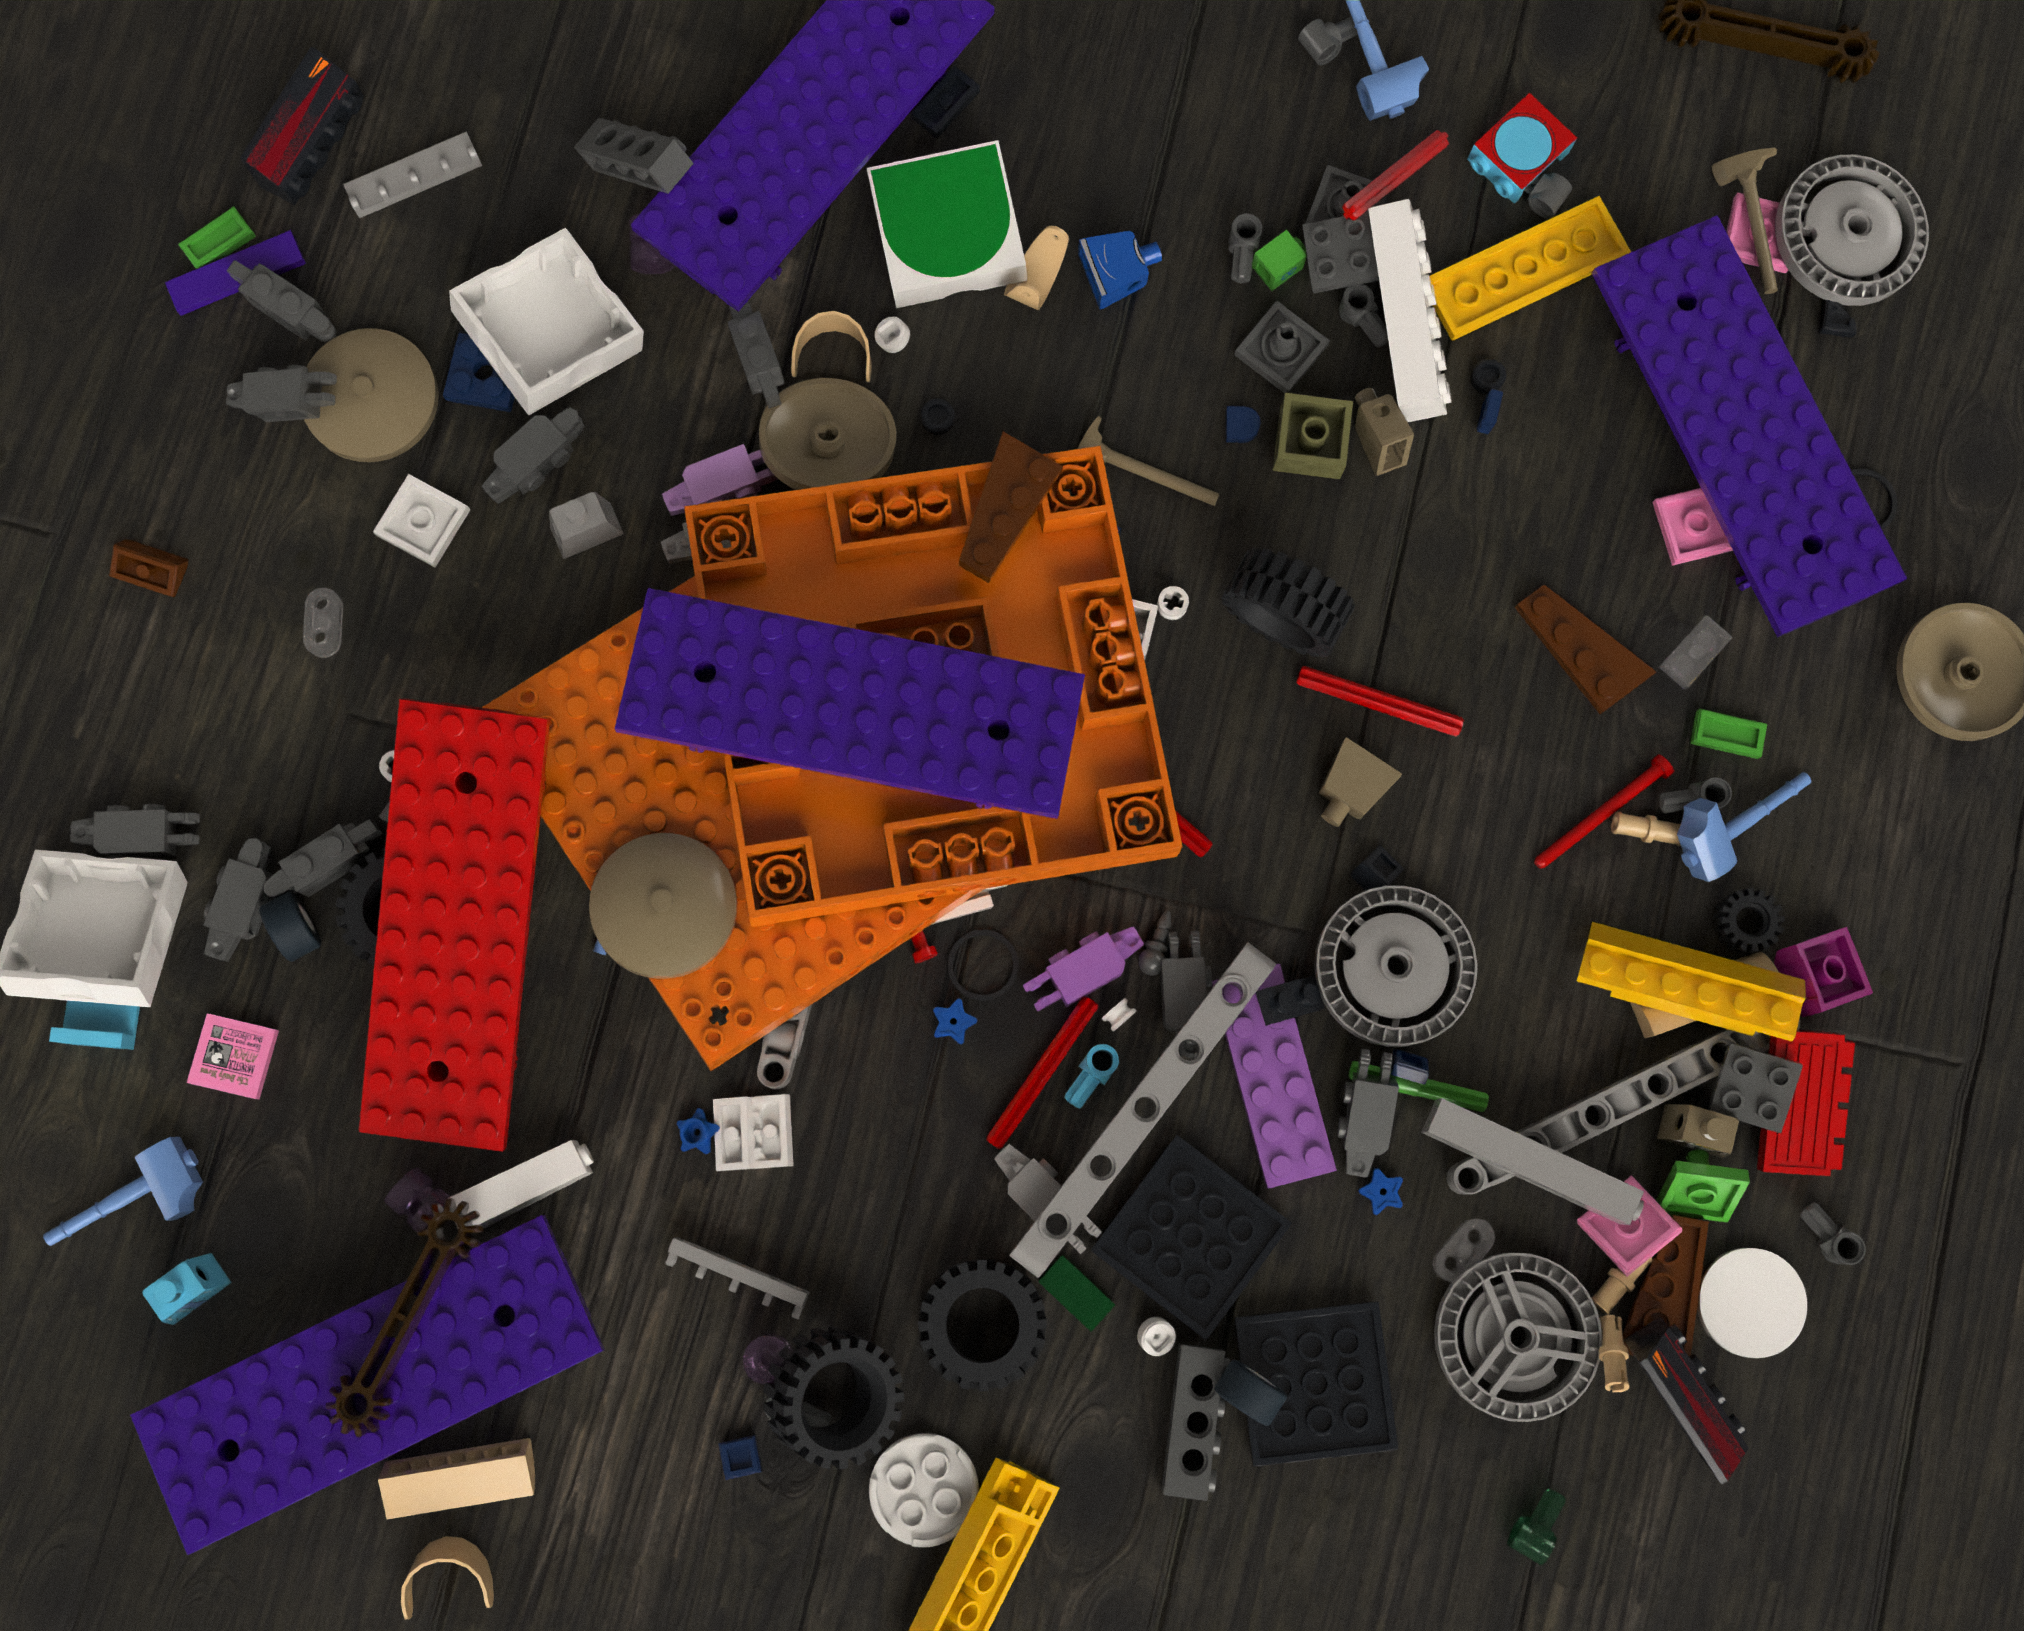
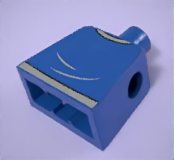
M1132 231L1079 240L1078 255L1100 310L1147 285L1149 276L1147 266L1162 261L1161 251L1157 242L1139 247Z

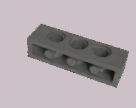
M598 118L574 146L593 171L667 194L694 164L685 153L687 150L685 145L676 137H666L654 130L650 132L641 130L635 125L627 126L617 120L610 121Z
M1183 1343L1178 1344L1161 1484L1163 1495L1207 1501L1208 1492H1215L1217 1470L1211 1469L1213 1454L1219 1455L1221 1446V1432H1216L1217 1417L1223 1418L1226 1400L1214 1388L1230 1363V1358H1224L1225 1351L1222 1349ZM1197 1375H1207L1210 1379L1209 1390L1204 1394H1195L1191 1388L1192 1380ZM1193 1412H1202L1206 1417V1424L1199 1431H1191L1187 1427V1419ZM1190 1449H1196L1201 1452V1462L1195 1468H1187L1182 1463L1184 1453Z

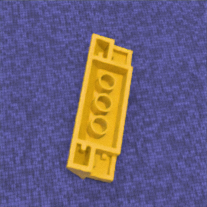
M1592 922L1577 977L1578 982L1610 990V996L1750 1036H1753L1755 1032H1760L1793 1041L1796 1036L1802 1005L1806 999L1804 979Z
M996 1457L908 1631H989L1060 1488L1011 1461L1007 1462Z

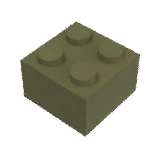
M1285 393L1279 411L1273 471L1340 479L1347 463L1353 401Z

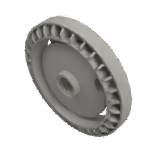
M1837 155L1812 164L1787 188L1778 205L1775 218V236L1784 264L1792 276L1804 288L1825 300L1839 302L1847 306H1862L1879 302L1893 295L1913 278L1926 256L1929 242V225L1926 211L1919 195L1898 171L1886 163L1871 157ZM1831 180H1847L1825 187L1812 199L1810 204L1804 203L1808 192L1814 186ZM1801 215L1805 216L1804 222L1801 221ZM1803 235L1813 239V242L1808 247ZM1902 242L1900 258L1895 268L1889 275L1880 279L1879 272L1892 262ZM1835 274L1845 276L1847 279L1837 276ZM1866 277L1867 281H1861V278Z
M1382 886L1369 889L1351 898L1339 907L1327 921L1319 936L1315 950L1314 972L1316 984L1329 1013L1344 1029L1354 1036L1369 1043L1386 1047L1416 1045L1441 1035L1453 1026L1464 1013L1472 998L1477 980L1478 965L1475 947L1471 935L1461 918L1449 905L1436 896L1407 886ZM1384 906L1408 908L1430 919L1444 935L1439 936L1427 923L1407 914H1382L1366 922L1359 915L1371 909ZM1351 922L1358 927L1352 936L1345 932ZM1340 940L1354 951V955L1350 960H1343V974L1346 985L1355 1000L1366 1010L1370 1011L1369 1019L1360 1014L1348 1002L1339 985L1335 963ZM1449 942L1453 955L1448 956L1444 943ZM1390 957L1398 958L1402 962L1403 972L1401 975H1394L1389 971L1387 964ZM1454 962V982L1444 1005L1436 1014L1423 1023L1409 1027H1399L1400 1019L1421 1014L1439 999L1448 981L1449 964ZM1379 1016L1390 1018V1026L1378 1024Z
M1508 1252L1496 1254L1476 1261L1464 1269L1450 1283L1441 1298L1436 1313L1434 1327L1435 1350L1440 1367L1448 1382L1473 1407L1493 1417L1508 1421L1531 1422L1543 1420L1561 1413L1574 1404L1592 1382L1600 1362L1599 1348L1602 1346L1601 1322L1596 1306L1588 1291L1563 1266L1547 1258L1528 1253ZM1525 1272L1533 1274L1554 1286L1568 1302L1577 1324V1331L1571 1330L1564 1308L1551 1293L1532 1283L1513 1281L1510 1273ZM1501 1275L1503 1282L1492 1286L1490 1279ZM1482 1285L1484 1291L1473 1301L1463 1325L1464 1349L1471 1365L1475 1369L1470 1375L1462 1362L1458 1349V1322L1467 1300ZM1520 1326L1525 1332V1340L1521 1345L1514 1346L1510 1335L1514 1328ZM1572 1338L1578 1339L1576 1353L1571 1352ZM1558 1358L1573 1360V1364L1565 1378L1546 1394L1522 1401L1505 1400L1496 1397L1501 1389L1512 1392H1527L1539 1389L1557 1377L1554 1371V1364ZM1481 1378L1491 1384L1487 1391L1477 1384Z

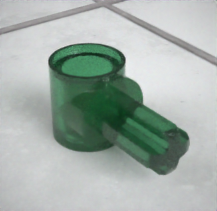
M1548 1488L1544 1492L1532 1517L1522 1516L1514 1524L1508 1536L1507 1545L1537 1564L1543 1565L1550 1557L1556 1544L1557 1537L1551 1531V1528L1566 1502L1565 1497Z

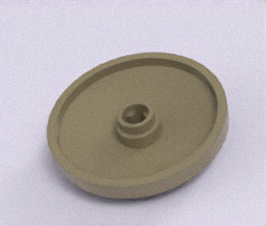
M372 328L346 332L322 346L307 365L308 372H329L337 375V383L335 385L322 386L321 392L336 396L335 405L320 407L319 418L304 419L317 440L338 456L358 462H379L394 458L417 444L426 434L434 420L439 397L434 371L416 345L399 334Z
M817 378L796 383L779 393L781 405L768 408L767 405L762 414L759 425V446L763 460L769 470L780 481L795 490L881 478L889 468L895 454L896 426L888 407L873 392L850 381L835 378Z
M1955 603L1938 608L1923 616L1907 632L1897 656L1898 685L1910 711L1927 728L1950 739L1977 741L2003 733L2024 716V634L2008 617L1984 605Z
M656 833L636 838L624 844L609 856L594 879L590 893L589 913L594 933L600 945L617 964L630 972L655 979L676 978L699 970L722 951L735 926L737 895L727 867L709 847L684 835Z

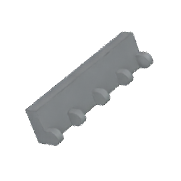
M466 131L343 185L353 209L358 217L361 218L481 167L482 164Z
M679 1237L673 1238L668 1249L670 1253L666 1265L673 1267L678 1256L699 1265L695 1276L697 1278L703 1279L707 1269H710L733 1279L729 1287V1291L736 1293L740 1282L766 1292L762 1305L769 1307L773 1296L796 1305L792 1311V1317L799 1319L810 1293L807 1290Z

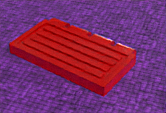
M1797 1030L1793 1041L1770 1036L1769 1054L1799 1062L1803 1067L1782 1132L1778 1133L1761 1128L1757 1160L1758 1170L1770 1173L1830 1176L1831 1169H1842L1844 1144L1834 1142V1137L1845 1138L1848 1109L1838 1107V1102L1849 1103L1852 1074L1841 1071L1842 1067H1853L1855 1042L1846 1041L1844 1034Z

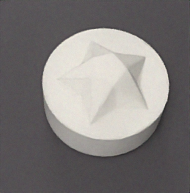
M897 317L883 319L875 330L876 343L889 353L901 351L907 345L910 338L908 326Z
M1152 1317L1141 1324L1137 1339L1140 1346L1148 1354L1161 1356L1171 1350L1175 1343L1176 1334L1174 1328L1165 1319Z

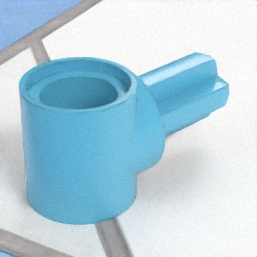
M1098 1044L1090 1049L1079 1065L1082 1069L1081 1073L1064 1096L1070 1104L1079 1109L1082 1108L1098 1084H1106L1118 1067L1119 1057L1116 1050L1107 1044ZM1103 1051L1110 1055L1112 1064L1108 1070L1099 1071L1093 1066L1092 1056L1096 1052Z

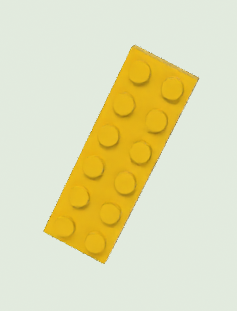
M1598 196L1430 275L1437 303L1433 307L1450 339L1453 341L1592 275L1596 267L1629 254L1631 250L1602 199Z

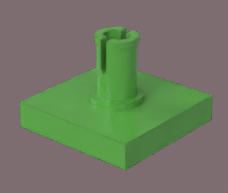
M1704 1150L1690 1151L1686 1157L1687 1162L1675 1161L1656 1199L1661 1207L1669 1215L1728 1223L1750 1183L1748 1170L1710 1165L1709 1154Z

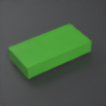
M232 207L178 245L194 267L198 269L227 257L255 238L256 235L236 208Z
M1698 709L1695 714L1690 744L1759 759L1762 757L1767 724Z

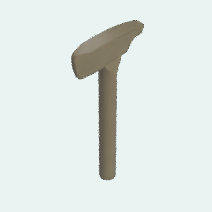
M1776 148L1748 151L1712 165L1713 175L1719 186H1724L1738 179L1743 187L1764 294L1775 293L1778 291L1756 186L1757 171L1761 170L1764 161L1777 154Z
M1100 416L1090 425L1077 448L1101 446L1105 463H1110L1215 506L1219 497L1217 492L1111 450V448L1102 443V436L1098 431L1102 420Z

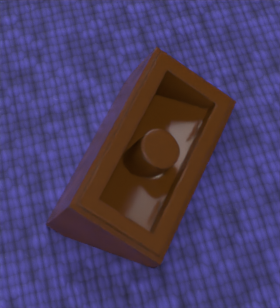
M125 539L113 545L109 576L170 597H175L188 567L189 559Z

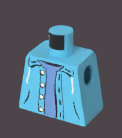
M209 1253L181 1262L144 1289L142 1293L159 1319L164 1323L174 1325L232 1282L213 1254ZM201 1270L206 1280L202 1279L197 1272Z

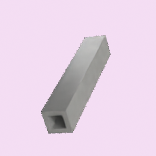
M1443 1098L1434 1101L1421 1133L1620 1225H1630L1632 1220L1636 1221L1639 1218L1644 1206V1201L1641 1200L1644 1191Z

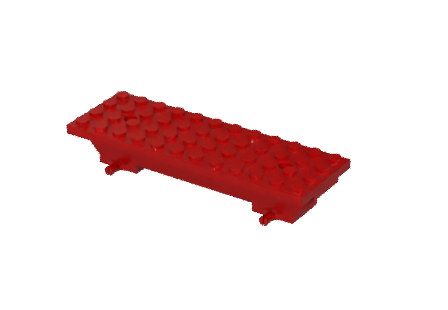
M399 699L359 1132L502 1152L507 1148L514 1071L518 1061L516 1050L543 791L546 787L544 782L546 781L545 768L550 717L443 702Z

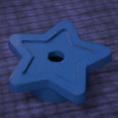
M958 998L949 1008H933V1012L939 1021L934 1037L951 1036L957 1043L963 1044L965 1030L976 1024L978 1020L965 1013L962 999ZM952 1018H955L957 1020V1023L955 1025H952L950 1023V1020Z
M698 1108L692 1118L677 1122L682 1140L681 1150L685 1152L696 1147L705 1154L711 1152V1137L720 1130V1126L707 1122L703 1109ZM697 1129L700 1130V1135H699V1136H697V1135L695 1134V1131H696Z
M1374 1168L1371 1182L1358 1190L1361 1195L1371 1201L1373 1214L1378 1215L1386 1206L1402 1208L1403 1206L1398 1195L1403 1178H1387L1378 1168ZM1384 1188L1386 1190V1194L1381 1195L1380 1189Z

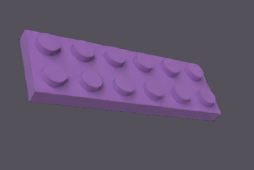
M1280 964L1274 967L1257 991L1285 983ZM1218 980L1212 981V988ZM1230 984L1223 987V998L1229 1003H1237L1240 999L1239 989ZM1255 993L1225 1032V1037L1266 1189L1334 1172L1337 1169L1296 1020L1292 1018L1265 1026Z

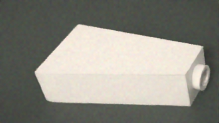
M570 1140L450 1198L454 1199L456 1207L461 1201L468 1202L469 1209L467 1214L472 1211H478L480 1214L478 1219L473 1221L472 1224L482 1225L486 1228L592 1174L590 1164L594 1163L585 1144L579 1145L578 1141Z

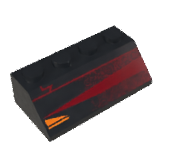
M310 47L240 157L261 188L293 205H296L300 197L307 194L315 173L324 167L329 151L335 142L341 140L346 124L352 115L358 113L362 106L364 96L356 81L317 49Z
M1658 1317L1623 1340L1701 1459L1722 1485L1729 1480L1749 1449L1741 1437L1747 1432L1734 1413L1728 1416L1722 1408V1405L1726 1404L1727 1401L1716 1385L1713 1383L1708 1387L1702 1378V1375L1706 1374L1707 1371L1695 1354L1687 1355L1682 1347L1687 1341L1675 1323L1668 1326L1661 1317Z

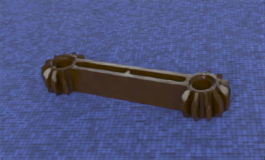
M1666 0L1658 18L1662 22L1659 26V32L1669 33L1667 42L1675 39L1678 41L1679 48L1684 46L1686 42L1693 48L1698 45L1700 40L1827 67L1830 69L1828 77L1835 74L1839 77L1840 83L1845 82L1847 78L1854 83L1862 76L1868 75L1880 54L1875 50L1878 40L1869 39L1870 30L1864 33L1861 32L1859 24H1856L1851 29L1844 24L1834 32L1707 4L1708 0ZM1683 16L1689 17L1692 21L1685 19Z
M448 1198L445 1200L444 1208L439 1203L431 1205L434 1217L428 1214L421 1216L420 1219L429 1225L428 1229H419L417 1235L428 1236L429 1240L355 1380L348 1374L341 1376V1387L333 1386L329 1390L330 1394L337 1398L336 1401L326 1403V1409H336L337 1414L330 1418L329 1422L335 1424L343 1421L340 1430L342 1434H348L353 1429L356 1437H361L365 1435L367 1429L371 1432H376L380 1429L378 1419L383 1421L389 1419L390 1414L383 1409V1406L393 1404L394 1400L392 1397L383 1398L382 1393L453 1257L457 1252L463 1259H467L470 1257V1250L467 1245L479 1247L481 1244L478 1239L472 1237L473 1232L480 1233L484 1231L482 1225L472 1224L473 1221L478 1219L480 1214L478 1211H472L467 1214L469 1209L468 1202L461 1201L456 1207L454 1199ZM450 1220H453L458 1226V1235L452 1241H448L443 1235L444 1225ZM438 1250H440V1255L432 1271L430 1272L422 1290L417 1296L416 1292L421 1282L423 1281L430 1265L432 1264ZM394 1337L395 1341L372 1383L371 1378L391 1339ZM357 1393L364 1395L367 1400L366 1410L362 1414L358 1413L353 1407V1398Z

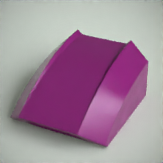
M1847 927L1780 949L1776 952L1774 965L1779 973L1805 980L1806 999L1803 1002L1800 1013L1802 1017L1824 1012L1873 993Z

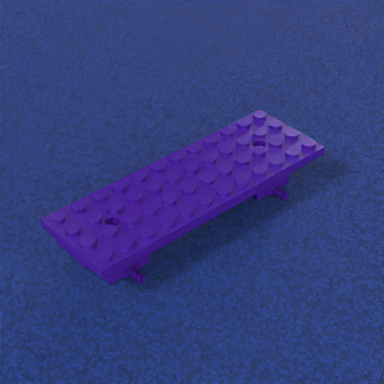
M826 0L689 157L694 164L669 194L659 192L631 224L632 230L659 250L662 256L710 293L717 295L739 312L768 277L776 280L777 275L780 276L782 268L778 267V265L934 83H939L948 74L946 72L947 68L994 15L995 7L986 0Z
M1718 215L1598 266L1593 270L1592 275L1624 336L1615 340V347L1618 348L1617 351L1619 353H1623L1628 349L1631 350L1745 575L1736 578V584H1741L1738 588L1744 591L1752 587L1777 638L1865 600L1907 579Z
M648 588L618 711L615 731L617 733L689 746L688 749L696 752L697 748L699 753L709 750L973 802L980 808L984 804V809H991L994 806L1058 819L1085 674Z
M545 1215L532 1219L481 1244L479 1247L471 1249L470 1257L467 1259H463L459 1255L452 1259L382 1393L383 1398L392 1397L394 1401L393 1404L383 1406V1409L389 1412L390 1417L385 1421L378 1419L380 1429L376 1432H371L367 1429L364 1436L356 1437L352 1429L348 1434H342L340 1430L343 1421L335 1424L329 1422L330 1418L337 1414L336 1409L329 1410L325 1406L328 1402L336 1401L337 1398L332 1396L329 1390L333 1386L341 1387V1376L348 1374L355 1380L407 1281L131 1414L130 1416L187 1555L217 1542L604 1351L603 1344L590 1318L591 1314ZM432 1269L427 1271L423 1281L421 1282L416 1292L417 1296L422 1290ZM394 1337L391 1339L371 1378L372 1383L395 1341ZM357 1393L353 1398V1407L361 1414L366 1410L367 1400L364 1395Z

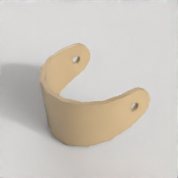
M1047 226L1039 233L1024 254L1027 281L1008 284L1005 288V296L1040 310L1055 282L1067 250L1069 236L1063 229L1057 226Z
M836 311L818 313L805 321L796 335L792 350V377L797 375L801 349L810 338L823 332L838 331L851 335L864 347L867 356L866 382H870L872 369L868 339L861 325L849 315Z
M445 1536L430 1542L417 1554L401 1589L403 1616L405 1620L411 1619L413 1613V1575L422 1567L436 1562H453L466 1567L478 1578L487 1608L492 1607L494 1601L493 1579L487 1559L476 1545L460 1537Z

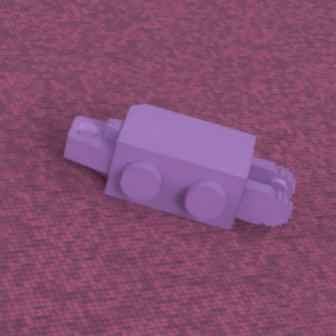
M1130 927L1112 935H1109L1107 932L1101 936L1096 931L1079 941L1081 948L1070 954L1065 949L1049 958L1048 960L1051 965L1046 967L1045 972L1023 985L1025 991L1029 992L1038 989L1042 984L1051 980L1057 990L1037 1000V1003L1034 1004L1036 1010L1040 1011L1060 999L1068 1007L1082 997L1120 977L1124 970L1125 960L1144 945L1136 929Z

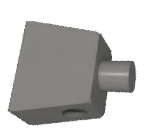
M590 492L570 500L549 511L550 529L563 559L624 534L611 503L596 492Z

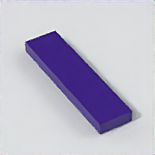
M289 230L165 282L176 311L182 316L239 292L238 288L241 284L234 280L227 272V269L234 260L250 270L260 263L277 275L306 264L292 231Z

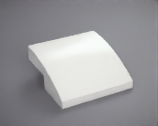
M790 1094L713 1099L714 1124L720 1126V1130L715 1134L716 1171L793 1166Z

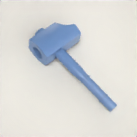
M1345 0L1355 24L1354 28L1357 30L1361 47L1372 72V75L1361 78L1356 86L1363 110L1369 121L1387 114L1390 119L1405 113L1404 108L1414 105L1419 98V83L1427 74L1429 68L1422 56L1388 68L1360 0Z
M1802 772L1791 781H1786L1785 785L1762 801H1757V804L1746 809L1726 824H1724L1717 802L1699 798L1684 805L1683 820L1677 832V837L1683 850L1682 860L1689 868L1692 877L1709 882L1729 872L1737 863L1731 840L1756 824L1765 815H1769L1770 811L1790 797L1798 795L1800 790L1811 783L1809 775Z
M169 1137L147 1148L134 1157L143 1176L111 1193L100 1202H95L94 1206L71 1219L60 1222V1225L43 1234L45 1242L52 1246L66 1237H71L78 1230L101 1217L105 1218L107 1214L128 1205L150 1191L166 1221L177 1220L195 1211L194 1197L203 1183L195 1167L198 1165L196 1155L191 1149H186L181 1137Z

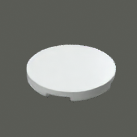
M1738 1248L1727 1251L1715 1258V1261L1704 1273L1700 1283L1697 1313L1701 1325L1708 1336L1725 1350L1738 1356L1765 1358L1782 1352L1799 1336L1806 1320L1807 1297L1799 1275L1783 1258L1763 1249Z
M933 1433L911 1434L891 1444L877 1460L869 1484L871 1508L880 1526L892 1537L914 1547H933L946 1543L956 1537L970 1506L979 1492L977 1473L967 1453L951 1439Z

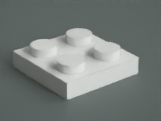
M408 474L373 532L383 540L436 567L468 515L470 508Z

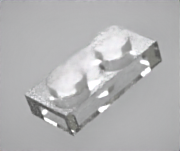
M1705 615L1663 661L1659 668L1685 690L1733 637L1708 615Z

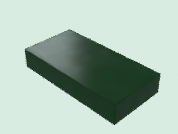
M1063 1255L1038 1281L1090 1332L1115 1306L1107 1296Z

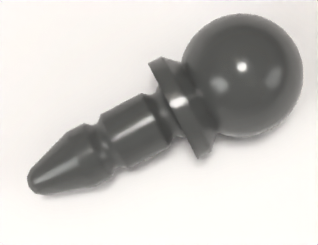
M1165 911L1159 918L1152 941L1145 942L1146 949L1142 951L1138 958L1139 968L1146 975L1155 976L1162 972L1161 959H1166L1164 954L1169 951V948L1164 944L1167 940L1168 930L1171 927L1170 911Z

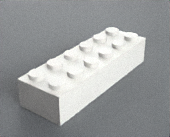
M1409 199L1368 208L1398 406L1407 422L1446 415V404L1452 403L1449 383L1446 382L1445 374H1441V371L1447 370L1444 351L1441 350L1440 341H1436V338H1440L1442 335L1435 308H1431V306L1437 305L1434 286L1431 285L1429 274L1426 275L1432 271L1425 243L1421 242L1427 239L1419 209L1413 210Z

